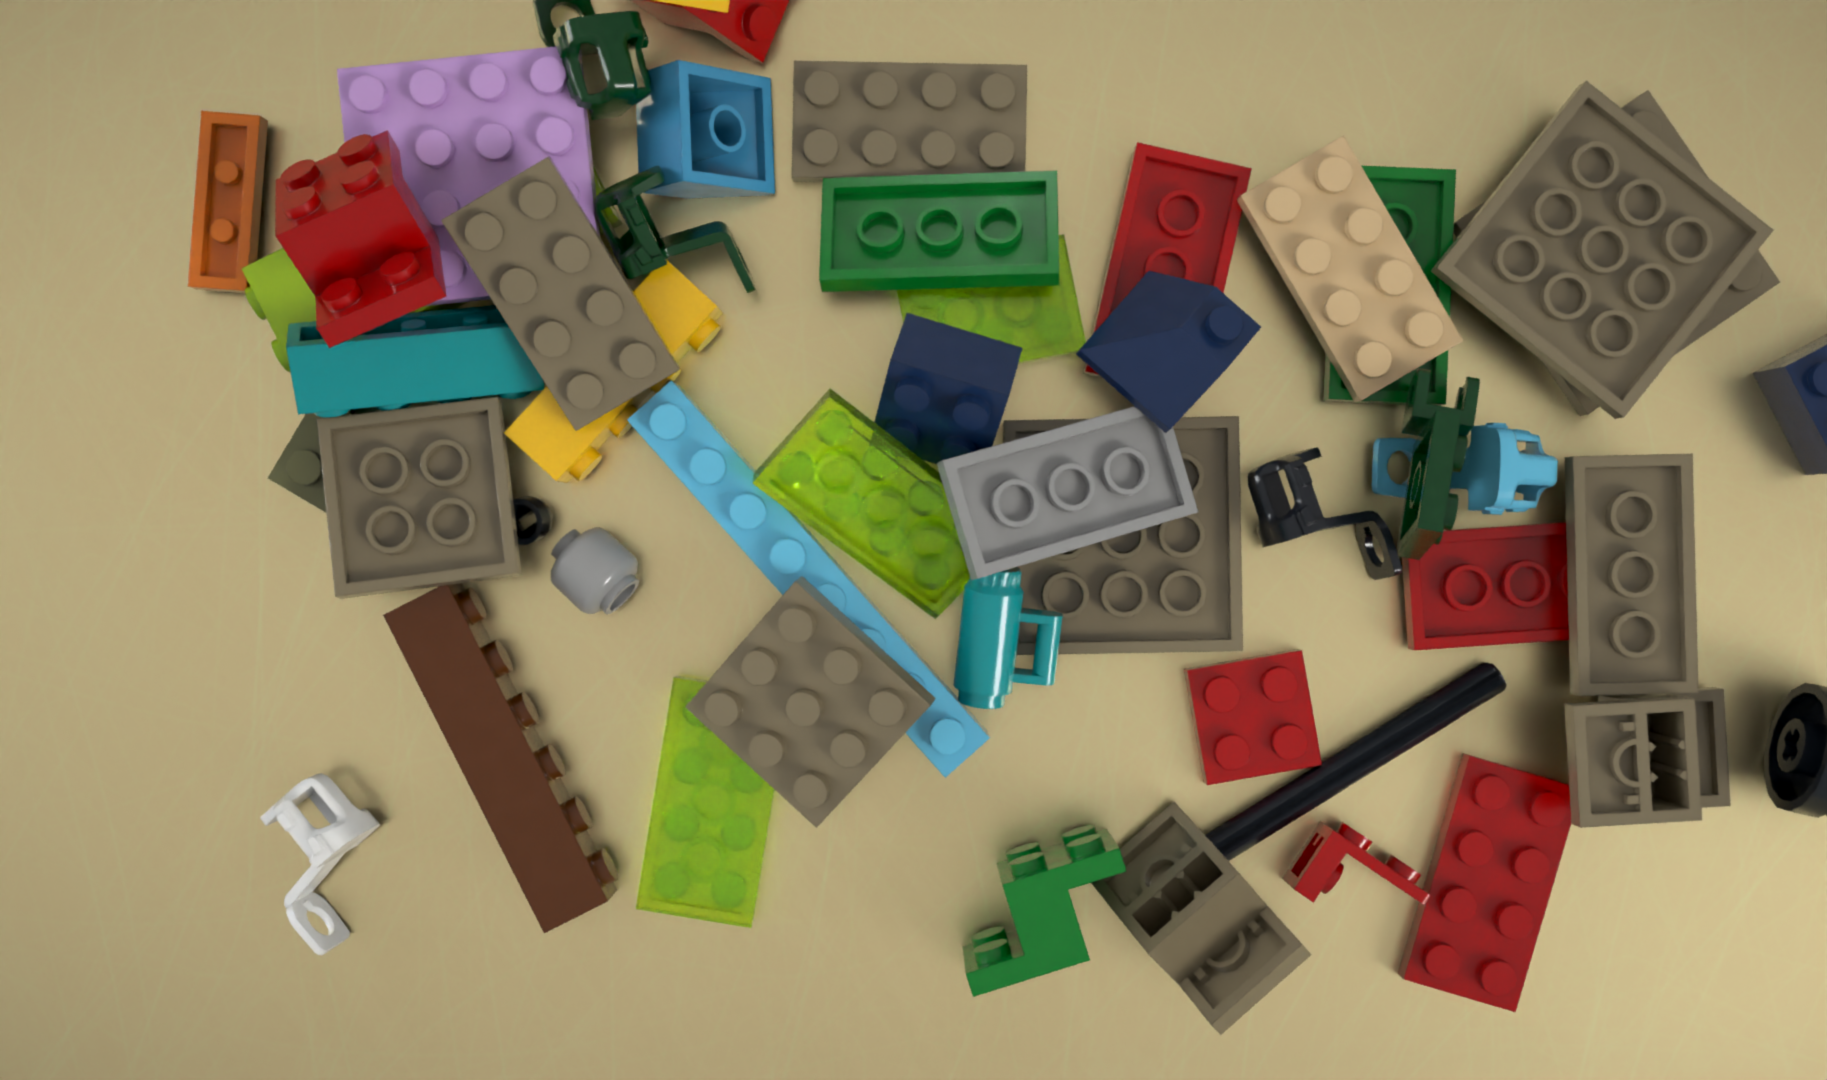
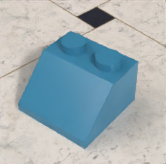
M676 60L648 70L651 93L648 97L636 103L638 173L654 166H660L664 174V182L644 193L684 199L768 196L775 194L771 78L682 60Z

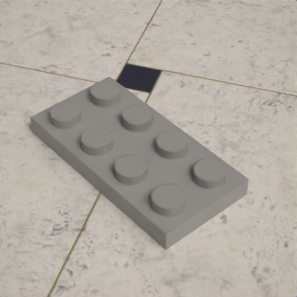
M1135 406L937 463L971 580L1198 513L1173 427L1165 433Z

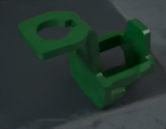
M533 0L541 39L547 47H557L568 78L566 84L570 96L576 101L578 107L588 109L592 120L622 116L634 104L648 97L651 93V82L641 48H647L649 40L642 25L639 12L624 11L595 14L590 0ZM560 5L569 6L579 13L580 17L565 21L558 29L554 27L551 21L550 13L552 9ZM579 50H581L582 55L597 53L599 55L607 82V87L599 93L588 95L579 63Z
M654 166L606 188L595 198L597 219L627 279L636 278L666 265V259L670 256L723 241L747 293L756 290L750 270L729 227L725 223L714 221L662 238L641 196L642 193L664 182V174L660 166ZM614 205L618 206L629 228L620 239L604 209Z

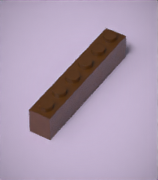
M462 583L439 586L384 614L383 616L543 932L546 933L608 902L617 891L614 882L618 880V873L614 862L604 848L597 851L587 831L592 828L589 813L579 797H570L561 777L566 775V771L556 749L551 744L544 746L534 726L539 723L536 708L525 692L518 694L508 675L509 672L513 671L511 659L499 640L491 641L482 623V620L486 619L487 615L477 593L471 587L465 589Z

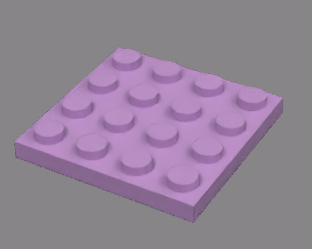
M556 46L337 69L344 143L359 135L368 134L373 137L388 130L400 150L403 178L438 236L447 296L426 306L491 299L441 220L548 156L553 160L600 237L599 221L595 212L596 189L588 111L586 108L578 107L576 101L570 96L566 84L568 81L566 70ZM579 50V63L584 77L582 53Z

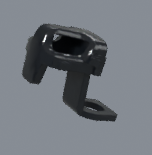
M1318 447L1277 458L1249 472L1248 487L1259 519L1257 533L1262 547L1286 542L1313 532L1356 525L1358 545L1371 578L1378 580L1402 573V566L1393 537L1388 526L1378 513L1363 511L1330 518L1323 517L1312 486V479L1307 466L1304 464L1305 462L1322 457ZM1281 470L1285 471L1294 497L1295 504L1292 509L1290 508L1278 473ZM1373 536L1378 540L1382 548L1384 562L1380 561L1374 550Z

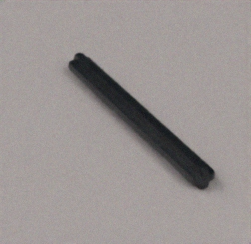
M1482 663L1322 762L1321 766H1316L1205 836L1228 861L1232 860L1503 692L1507 687L1504 677L1494 664Z

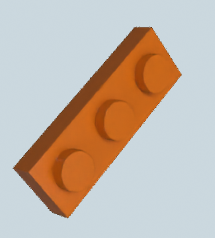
M201 111L188 287L196 290L245 293V289L250 287L241 268L257 261L268 128V120L260 115Z

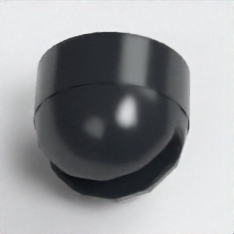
M532 496L514 499L518 544L527 545L544 538L552 528L553 515L549 507L542 499ZM535 514L537 521L524 529L520 521Z

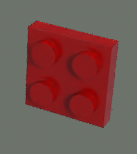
M1293 649L1184 669L1203 782L1206 785L1322 765L1302 650Z

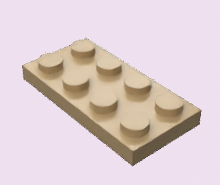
M1344 135L1245 192L1237 199V202L1355 403L1362 401L1463 342L1462 337Z

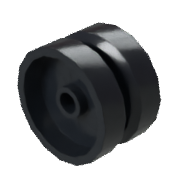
M1804 683L1791 690L1780 704L1772 721L1764 751V779L1768 795L1777 808L1817 818L1824 815L1827 816V687Z

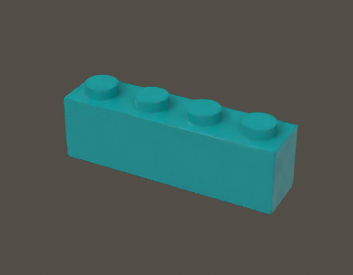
M495 305L408 313L331 348L328 347L316 329V321L288 324L286 350L298 415L314 413L319 417H337L347 413L350 409L376 407L379 410L387 411L407 408L411 403L437 401L443 404L468 401L472 397L497 395L505 399H517L529 395L532 391H539L545 388L540 374Z

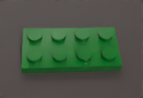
M1361 165L1450 317L1451 287L1434 275L1431 270L1453 243L1456 169ZM1448 350L1418 367L1431 370L1427 404L1438 406L1446 404ZM1325 353L1323 401L1354 402ZM1418 368L1357 403L1406 405L1410 382Z
M1057 170L823 178L819 282L822 292L1058 286Z

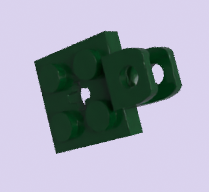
M1418 368L1411 379L1401 433L1419 437L1413 444L1396 549L1399 557L1420 560L1433 544L1439 545L1444 530L1451 531L1453 528L1459 498L1457 494L1449 493L1453 471L1460 472L1463 467L1468 444L1467 435L1474 427L1480 379L1466 377L1465 384L1458 389L1454 408L1427 404L1431 370Z

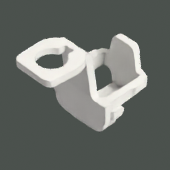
M320 773L298 783L266 811L260 819L266 826L278 821L310 859L309 862L312 865L286 894L284 906L293 928L317 955L322 956L344 942L350 936V932L331 905L313 891L347 851L359 845L380 824L369 810H360L355 807L327 775ZM310 798L331 825L321 829L314 828L297 806L305 799ZM307 910L323 919L329 931L328 935L319 933L311 926L307 918Z

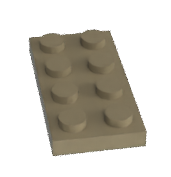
M794 61L793 182H823V178L1025 172L1027 65Z
M550 156L441 220L575 431L680 370L675 358Z
M1693 453L1565 457L1570 694L1595 696L1699 693Z

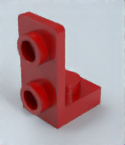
M1320 821L1282 877L1295 891L1314 903L1320 892L1323 894L1328 893L1340 879L1344 869V865L1340 862L1347 853L1423 905L1426 904L1431 896L1415 885L1421 877L1420 873L1393 855H1390L1385 864L1367 853L1373 842L1343 822L1335 831Z

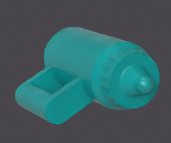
M1018 567L974 580L969 578L964 585L953 685L959 690L958 701L966 706L981 709L1002 708L1005 705L1006 695L1012 693L1013 682L1045 686L1055 684L1063 614L1056 611L1022 608L1024 591L1020 586L1022 573ZM1020 622L1038 624L1032 669L1015 668Z

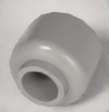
M601 527L589 529L582 534L574 529L563 536L552 550L551 555L556 559L551 569L552 584L584 613L595 614L603 611L605 614L613 613L630 598L639 585V580L635 577L638 568L636 557L615 537Z

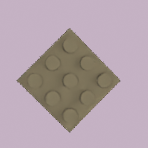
M498 397L317 419L335 597L345 599L522 575L506 435L504 434L502 401Z
M801 576L790 586L685 707L817 828L932 705L936 698Z

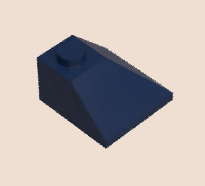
M1148 271L1080 348L1076 355L1161 430L1167 433L1230 366L1260 330L1261 326L1215 286Z

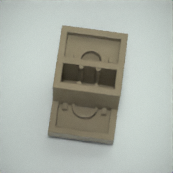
M1704 687L1698 688L1699 693L1598 695V702L1565 703L1571 823L1583 828L1702 820V808L1731 806L1724 689Z
M1175 801L1120 848L1126 872L1091 882L1147 954L1182 988L1220 1035L1311 956L1304 945L1267 906L1241 874Z

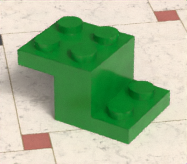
M1095 825L1078 827L1062 834V843L1043 849L1040 848L1038 842L1024 844L1007 851V860L997 863L1016 930L1006 932L1002 926L989 928L974 934L971 937L972 943L962 946L965 973L973 997L1090 960L1068 890L1127 871L1120 848L1107 829L1096 831Z

